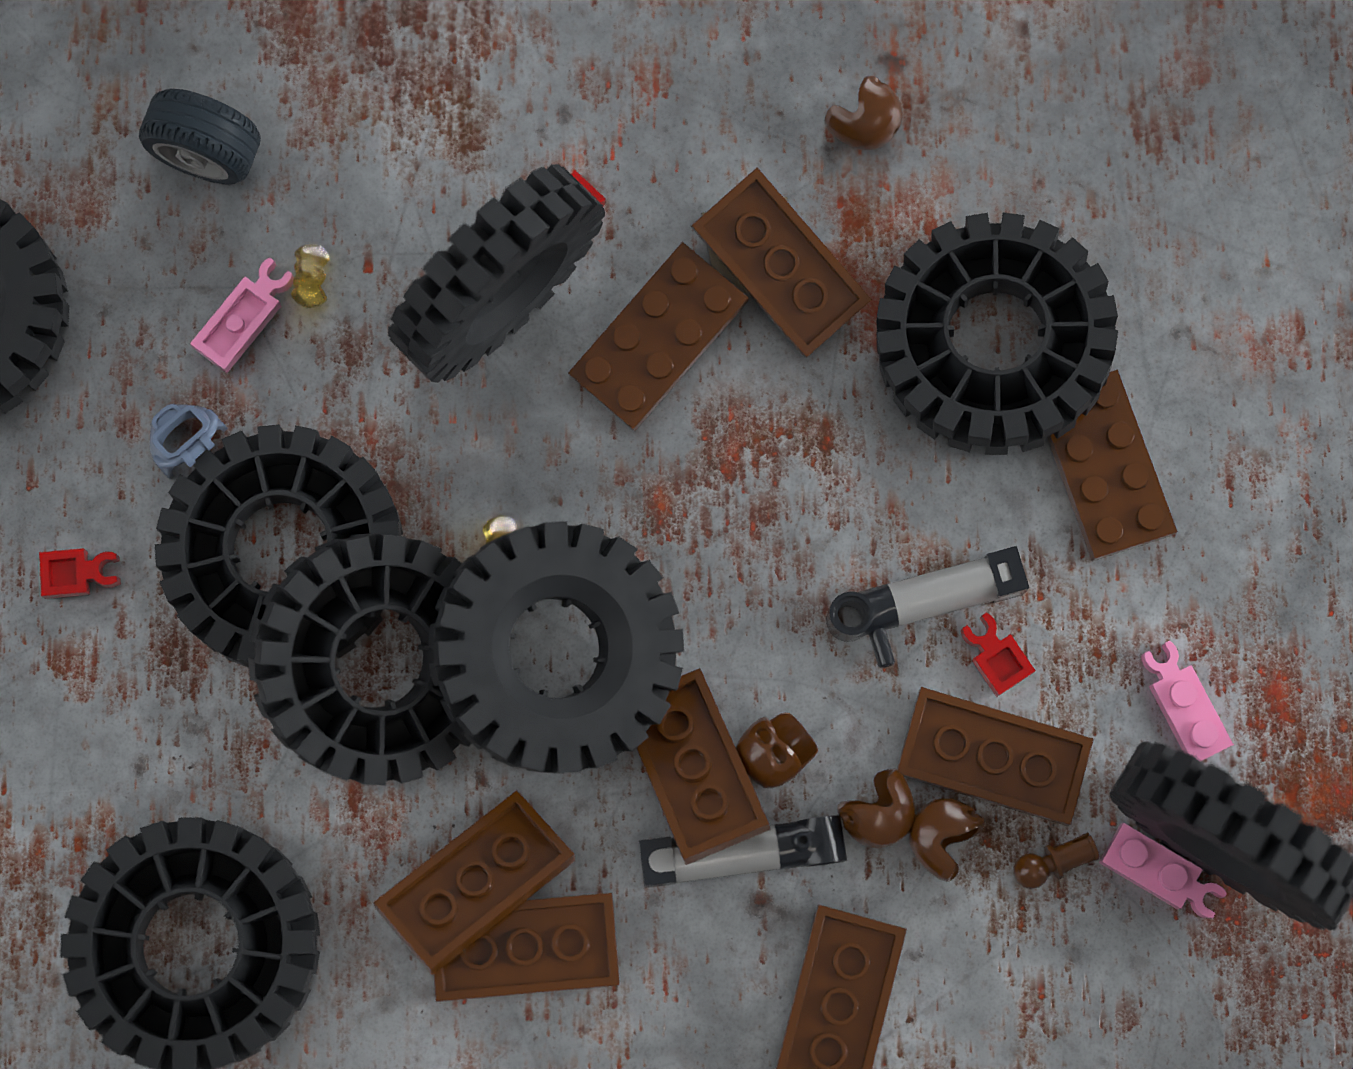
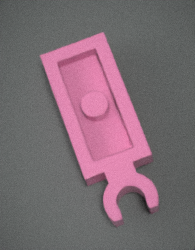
M272 258L266 259L261 264L259 279L256 283H253L247 277L241 280L190 343L193 349L226 373L230 371L282 307L280 302L274 298L275 294L287 291L294 282V277L289 271L279 280H271L269 278L270 273L277 266Z
M1171 641L1161 645L1166 653L1165 663L1156 662L1150 651L1141 655L1144 667L1149 672L1157 674L1160 680L1150 685L1149 688L1182 751L1194 755L1202 761L1234 745L1192 665L1182 670L1179 669L1177 665L1179 658L1178 650Z
M1125 823L1119 825L1099 861L1103 866L1176 909H1181L1185 901L1188 900L1193 911L1202 918L1209 919L1215 915V912L1207 909L1203 904V897L1206 893H1212L1218 898H1224L1226 895V891L1215 883L1201 884L1197 881L1203 869Z

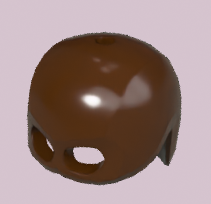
M869 75L863 79L860 85L857 110L852 113L841 106L833 105L827 111L824 123L828 131L841 142L861 150H875L886 145L896 135L902 123V106L898 96L889 85L882 83L876 76Z
M784 712L771 720L767 717H762L754 722L739 739L736 750L747 774L752 780L763 788H776L794 779L815 757L818 747L814 739L796 717L788 712Z
M895 768L883 770L874 776V786L878 795L876 802L867 803L848 800L840 802L837 806V812L842 818L844 828L861 845L870 848L891 846L902 840L909 833L913 825L915 805L912 793L903 774Z
M949 798L933 800L915 815L913 825L909 831L911 850L916 859L928 872L939 880L950 882L957 876L959 867L945 850L946 847L976 836L983 830L985 821L971 806Z

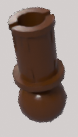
M1087 832L1054 847L1050 844L1044 846L1045 856L1043 857L1034 853L1022 855L1013 866V874L1018 884L1028 889H1035L1045 884L1049 873L1053 872L1057 879H1061L1064 877L1065 872L1083 864L1100 859L1092 836Z

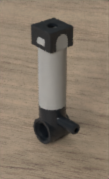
M1014 546L988 553L984 558L859 592H844L838 595L831 603L826 616V625L830 634L844 642L856 641L862 638V636L869 635L878 667L886 668L895 663L886 630L991 601L997 603L1023 596L1030 587L1018 548ZM843 607L855 608L861 615V624L856 627L845 626L838 618V611Z
M832 815L770 825L771 830L688 865H685L674 837L639 840L644 888L847 861L840 815Z

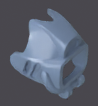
M169 404L153 417L150 424L149 447L153 461L170 480L174 477L172 473L174 467L186 463L189 467L193 466L196 463L195 459L207 449L211 450L215 446L211 441L215 432L221 430L224 433L228 428L211 409L197 405ZM189 418H197L202 423L203 427L174 453L167 452L163 447V442L168 434L183 421Z

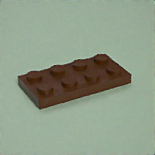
M758 167L690 226L806 358L872 300Z
M682 242L568 374L632 430L636 431L747 304L749 298Z
M1118 369L1109 372L1106 385L1102 386L1099 399L1086 416L1081 414L1077 417L1075 427L1057 439L1054 434L1047 436L1092 562L1173 536L1178 532Z
M699 668L682 675L678 690L669 691L665 700L671 706L660 724L651 725L647 729L646 734L649 737L637 746L636 749L685 865H688L771 829L701 669Z
M920 687L897 770L904 777L1070 826L1094 738Z
M516 790L375 900L373 904L377 912L427 971L433 975L575 861V854Z
M612 893L526 900L434 974L436 1002L620 985Z
M817 905L775 1069H872L907 931L906 928Z

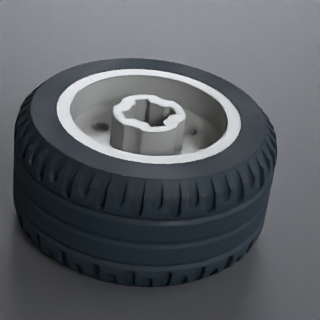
M174 88L157 92L152 97L139 129V139L142 146L159 161L185 174L209 182L226 185L236 184L245 180L261 140L256 125L234 108L208 96Z

